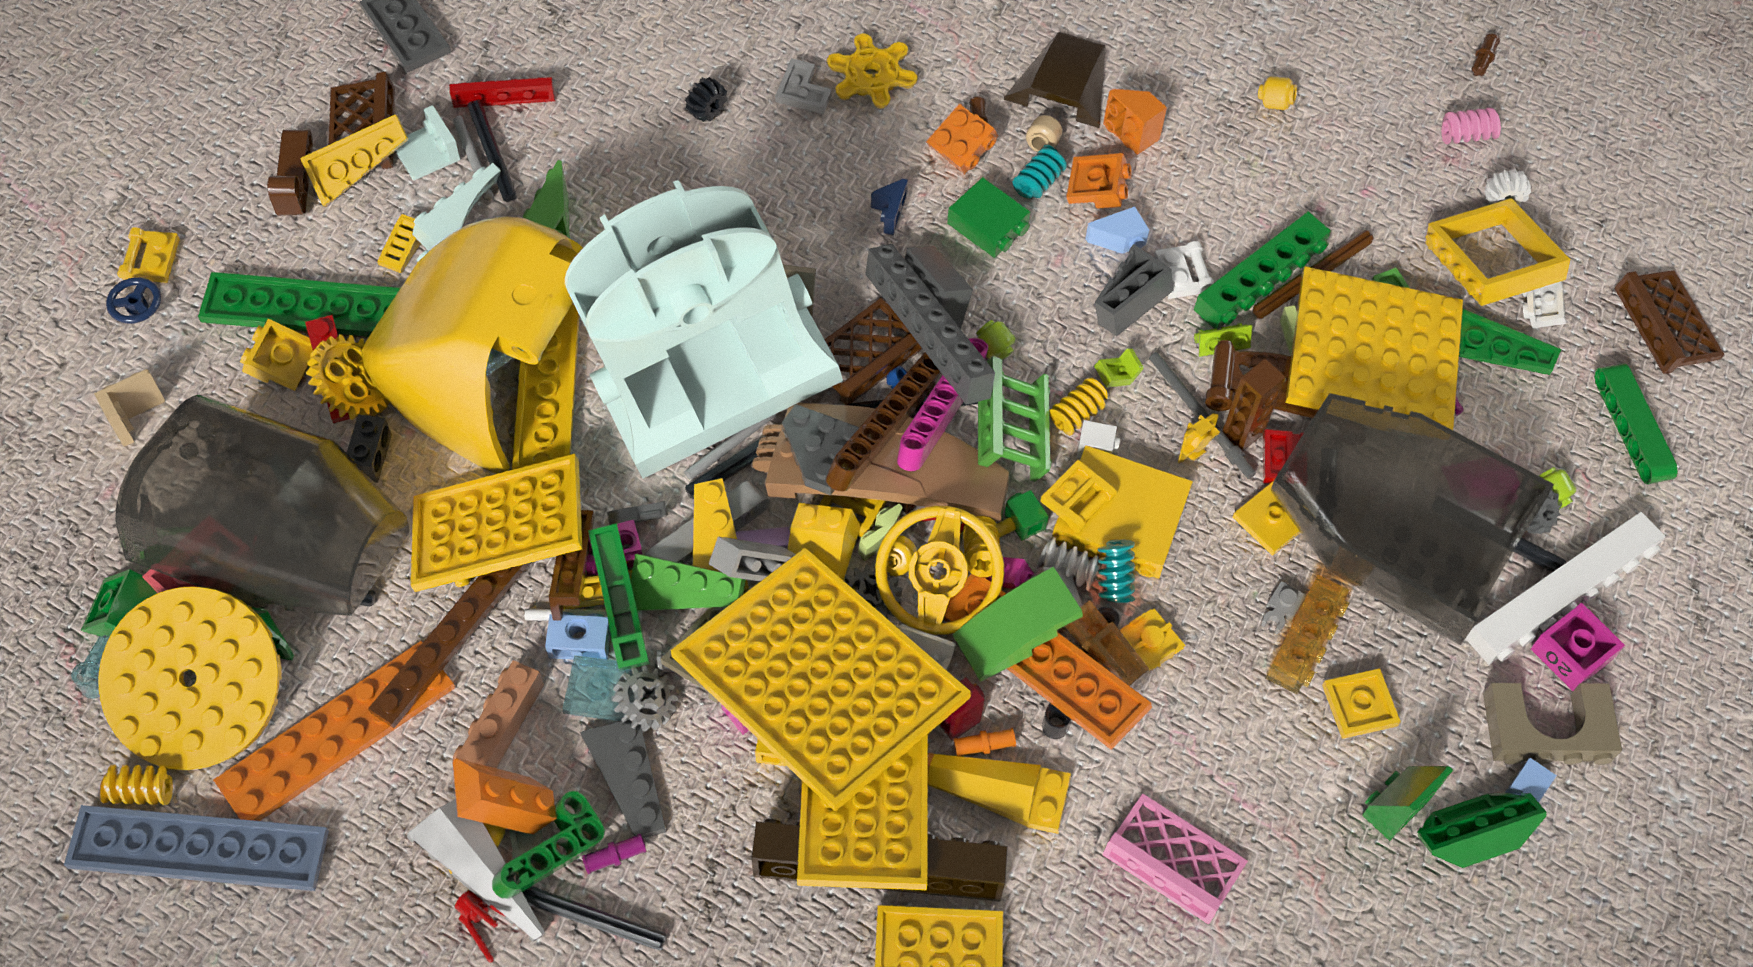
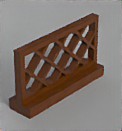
M386 71L376 73V79L331 87L328 145L337 142L336 139L343 132L350 136L394 115L395 87ZM374 89V92L367 99L361 96L366 90ZM350 94L343 103L338 101V95ZM358 99L362 104L355 111L351 110L349 107ZM369 107L373 109V113L367 119L360 116ZM344 112L350 114L342 123L337 121V118ZM356 119L362 122L354 131L348 128ZM393 153L379 163L383 169L393 168Z
M1675 270L1639 276L1636 271L1627 272L1615 286L1616 293L1663 374L1672 373L1677 367L1721 360L1725 356ZM1669 280L1674 289L1672 290L1661 284V281ZM1644 284L1653 288L1652 293L1647 291ZM1659 291L1670 297L1669 302L1657 297V292ZM1674 301L1682 303L1686 311L1673 305ZM1657 306L1665 309L1664 315L1659 312ZM1670 312L1682 318V322L1679 323L1669 318ZM1687 321L1696 325L1699 331L1696 332L1686 327ZM1669 327L1678 331L1677 336L1672 334ZM1684 334L1694 339V345L1681 339L1682 335ZM1700 343L1709 347L1711 353L1698 348ZM1682 349L1690 352V357H1686Z
M882 298L824 339L828 347L830 346L829 349L833 356H849V365L838 364L840 372H849V378L842 384L838 383L832 386L840 394V401L844 405H849L886 378L891 370L902 366L923 350L890 305ZM881 309L888 315V320L873 319V313ZM857 325L869 326V335L854 334V327ZM873 326L888 327V336L873 335ZM892 328H902L908 334L904 337L892 336ZM838 339L850 340V348H834V342ZM853 341L869 342V350L853 349ZM872 342L888 343V349L884 352L872 351ZM853 356L868 357V364L865 366H854Z

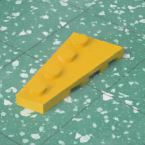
M393 115L300 159L323 207H326L409 139L398 116Z
M723 478L694 484L693 566L716 571L719 570L709 565V561L717 538L737 539ZM747 579L745 581L744 591H749Z

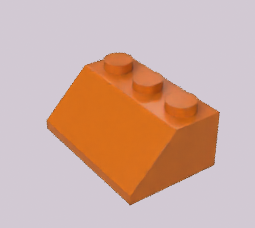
M458 758L453 760L458 817L529 834H535L557 819L553 790L533 778Z

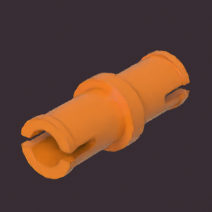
M1013 728L989 733L983 730L978 735L953 739L956 756L983 752L985 755L990 754V750L1016 747Z

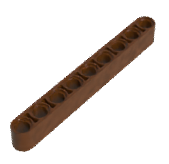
M926 352L923 353L836 454L826 476V482L832 489L841 492L850 489L936 386L943 374Z

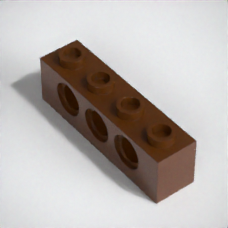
M1266 359L1262 360L1241 377L1223 428V432L1234 446L1238 445L1242 451L1263 436L1286 378L1277 366L1272 365Z

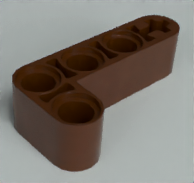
M310 129L282 131L277 176H269L267 181L268 195L277 216L305 215L310 178L300 158L313 152V137Z

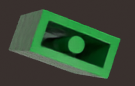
M982 177L948 208L947 224L993 258H996L1001 252H1006L1018 236L1022 237L1030 227V211Z

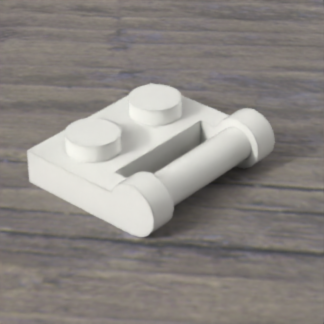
M1192 241L1185 246L1155 250L1154 258L1172 269L1174 291L1167 296L1168 299L1200 294L1214 283L1213 279L1208 275L1201 254L1203 251L1199 241ZM1185 258H1192L1199 282L1192 281Z

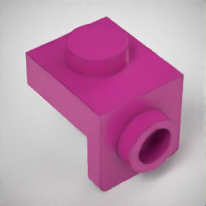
M1003 557L1004 580L1002 588L1015 589L1030 580L1034 575V572L1024 559ZM992 576L985 577L990 582L992 581Z

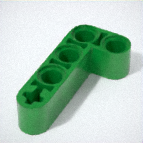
M578 791L567 792L555 804L557 819L554 822L561 831L560 833L508 862L494 876L492 889L498 897L509 899L588 853L603 839L604 826L582 793ZM565 805L571 806L575 814L569 813ZM581 830L588 832L591 840L584 838ZM556 845L562 846L566 851V855L559 853ZM531 860L537 861L541 866V870L535 869L531 865ZM517 873L520 876L515 882L507 881L508 879L514 877Z

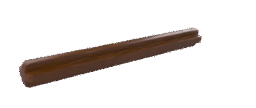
M1363 230L1312 265L1311 268L1331 272L1372 244L1373 235L1368 230ZM1302 273L1255 304L1252 309L1253 315L1257 319H1263L1298 295Z

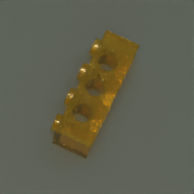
M1317 575L1265 679L1295 694H1298L1302 685L1308 688L1315 674L1310 669L1314 662L1320 664L1327 650L1322 645L1325 639L1332 640L1339 626L1334 621L1337 616L1341 618L1344 616L1350 602L1345 600L1350 591L1349 589ZM1317 609L1323 610L1327 615L1319 614ZM1305 632L1312 633L1316 638L1307 637ZM1293 656H1300L1304 662L1296 661Z

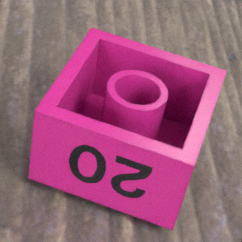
M1580 603L1542 633L1531 650L1574 691L1580 683L1588 681L1614 660L1625 644L1583 603Z

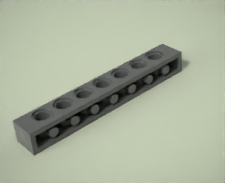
M888 244L868 249L865 275L963 402L967 405L990 399L995 377L994 370L895 246Z

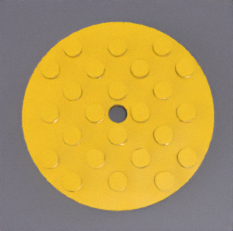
M180 587L147 598L128 612L116 626L107 641L100 663V701L104 715L114 734L138 757L149 763L165 766L169 769L194 770L208 768L236 757L252 745L262 734L270 722L278 703L277 695L279 681L282 680L280 655H277L275 644L272 640L273 635L250 606L240 599L219 590L201 587ZM191 669L196 673L197 679L195 684L189 687L185 685L184 672Z

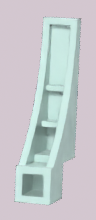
M493 163L486 169L484 167L478 169L472 176V180L468 183H460L454 189L451 196L448 198L442 197L435 203L433 210L429 213H421L414 220L415 225L412 235L427 249L417 258V262L448 235L462 228L473 206L497 182L500 170Z

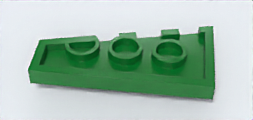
M1462 309L1459 357L1546 375L1552 373L1562 349Z

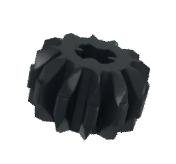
M702 77L698 83L694 82L691 90H688L689 95L685 98L687 103L685 108L697 120L702 122L706 120L712 121L714 116H719L720 110L724 109L723 105L728 100L726 97L727 90L716 79L711 77L705 79Z

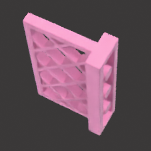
M1143 793L1117 832L1113 834L1103 853V856L1207 924L1211 922L1248 860ZM1145 806L1153 811L1156 820L1142 822L1139 813L1141 807ZM1174 825L1178 827L1182 837L1168 839L1165 826ZM1158 827L1162 840L1148 841L1144 828ZM1138 829L1141 842L1131 843L1123 838L1122 835L1125 831ZM1201 842L1206 845L1209 854L1195 856L1191 843ZM1185 844L1188 857L1174 858L1170 845ZM1164 846L1168 859L1157 860L1152 856L1150 848ZM1227 859L1237 865V868L1234 872L1221 873L1218 860ZM1211 861L1215 874L1201 876L1197 862ZM1191 864L1194 877H1183L1179 874L1176 865ZM1203 882H1218L1221 891L1218 898L1205 890Z

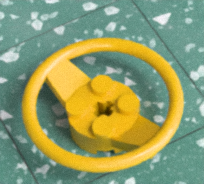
M928 506L903 516L886 533L876 557V583L886 607L903 624L928 634H953L998 599L1004 580L1003 555L994 534L976 516L951 506ZM937 517L927 544L921 546L913 554L909 563V578L913 587L918 591V618H916L900 606L891 592L887 578L888 557L893 544L903 531L921 520ZM963 522L980 535L989 550L992 560V581L984 600L973 612L959 620L942 623L950 597L958 594L968 578V563L965 554L959 550L960 525ZM938 562L944 564L943 568H947V574L941 575L940 579L934 578L935 573L930 572L931 566H936Z

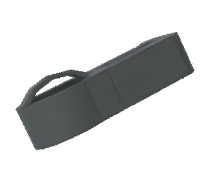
M665 501L607 512L609 525L634 520L636 523L668 516Z

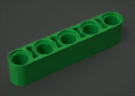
M1626 363L1597 368L1594 376L1596 386L1641 480L1649 485L1675 479L1678 473L1676 461L1630 367Z

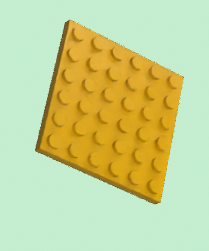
M1305 266L1301 276L1285 403L1450 438L1454 427L1463 299Z

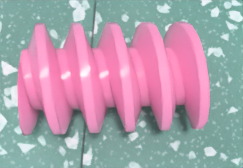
M1490 107L1485 110L1447 112L1441 127L1442 140L1447 145L1450 144L1451 139L1454 143H1459L1461 136L1466 143L1470 141L1471 136L1475 142L1479 141L1480 137L1483 140H1488L1490 135L1493 139H1497L1501 132L1499 116L1496 110Z

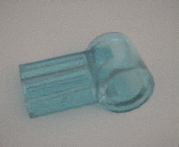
M99 636L85 661L76 665L71 673L72 680L83 696L94 699L100 697L99 669L102 655L110 636Z

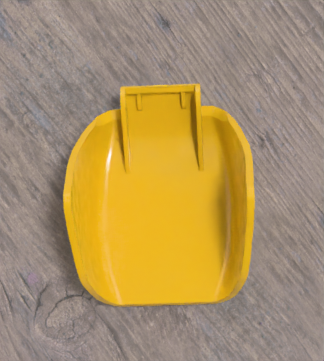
M521 217L487 218L466 225L448 235L417 262L365 342L361 356L371 381L410 424L431 439L494 474L508 471L510 466L498 442L493 423L490 384L486 375V366L491 348L528 364H538L541 354L569 308L574 304L565 285V276L571 262L583 247L555 229Z

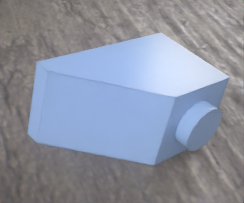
M1132 207L1088 223L1085 239L1088 243L1123 254L1129 252L1133 244L1140 249L1145 246L1149 228L1136 207Z

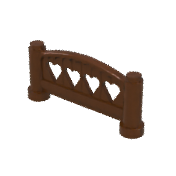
M1221 340L1215 346L1210 389L1206 392L1205 405L1209 409L1214 411L1229 410L1240 379L1243 376L1239 365H1245L1250 369L1266 359L1272 365L1277 366L1286 377V382L1282 386L1274 409L1338 424V438L1344 442L1359 443L1365 440L1367 426L1363 422L1364 419L1285 403L1291 356L1270 352L1235 351L1233 343L1228 340Z

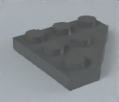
M795 404L782 421V430L789 441L794 460L800 468L805 486L832 495L835 490L828 486L826 476L836 454L860 427Z

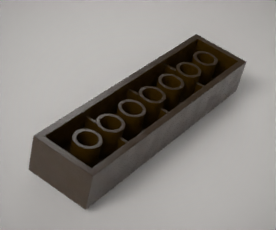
M765 819L763 822L756 821L751 856L753 877L797 881L800 822H796L795 825L782 824L781 821L776 819ZM927 834V890L867 889L1000 902L1006 880L1008 846H1001L999 842L992 840L983 841L982 844L971 843L968 839L961 837L941 840L935 835Z

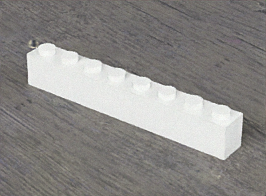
M1642 512L1638 513L1475 625L1465 639L1488 665L1497 659L1501 662L1505 661L1515 652L1513 648L1520 644L1522 647L1528 645L1535 639L1537 631L1540 629L1543 632L1548 630L1558 622L1556 618L1560 615H1567L1582 600L1585 603L1591 601L1599 594V588L1603 585L1606 588L1611 587L1620 579L1619 574L1624 571L1627 574L1631 573L1641 564L1639 560L1645 557L1649 560L1661 550L1658 545L1666 536Z

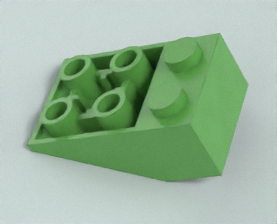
M557 160L553 169L550 168L547 172L544 185L536 191L534 202L530 208L525 210L523 218L555 229L570 238L568 192L562 161Z

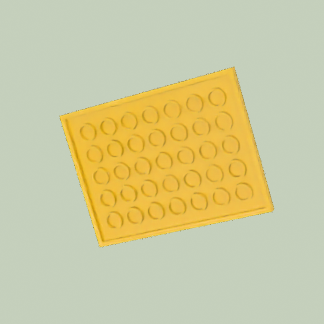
M806 548L671 649V656L835 812L969 700L971 696L970 690Z

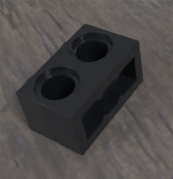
M358 414L344 459V466L351 480L379 482L392 437L386 418Z

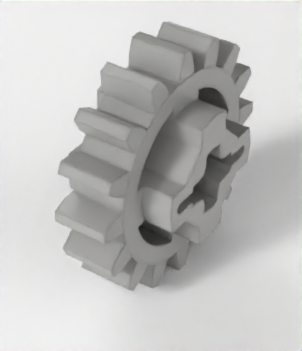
M643 666L639 672L636 668H632L628 674L626 672L623 673L613 687L616 693L612 697V701L619 703L614 711L623 712L624 714L621 721L625 722L629 719L632 721L631 728L634 729L640 724L643 731H647L650 726L657 730L662 724L665 725L677 708L673 704L678 700V696L671 695L675 686H667L665 683L668 677L663 676L659 678L657 669L652 673H648L647 666ZM647 695H649L648 699H645L643 702L640 701L642 698H645Z

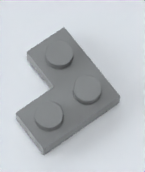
M791 58L775 95V102L824 114L831 97V89L810 84L815 72V64Z

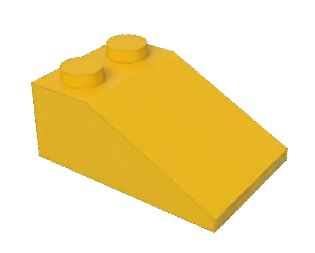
M799 503L790 528L788 550L797 554L806 548L838 577L844 580L861 526L852 509Z

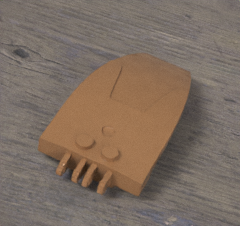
M797 403V405L860 427L875 410L873 408L848 405ZM794 405L788 408L785 417L788 415V413L791 411ZM909 417L850 489L843 492L835 490L832 495L892 501L923 507L951 506L967 511L974 516H986L998 522L1002 520L1010 477L1009 471L997 462H994L989 467L978 465V450L946 432L942 434L919 470L907 471L900 468L897 463L901 437L913 420V418ZM767 424L763 428L762 434L764 435L759 440V445L756 449V454L759 457L753 459L752 466L755 470L768 472L765 481L768 497L796 498L797 493L828 495L805 486L802 473L794 460L789 441L782 430V425Z

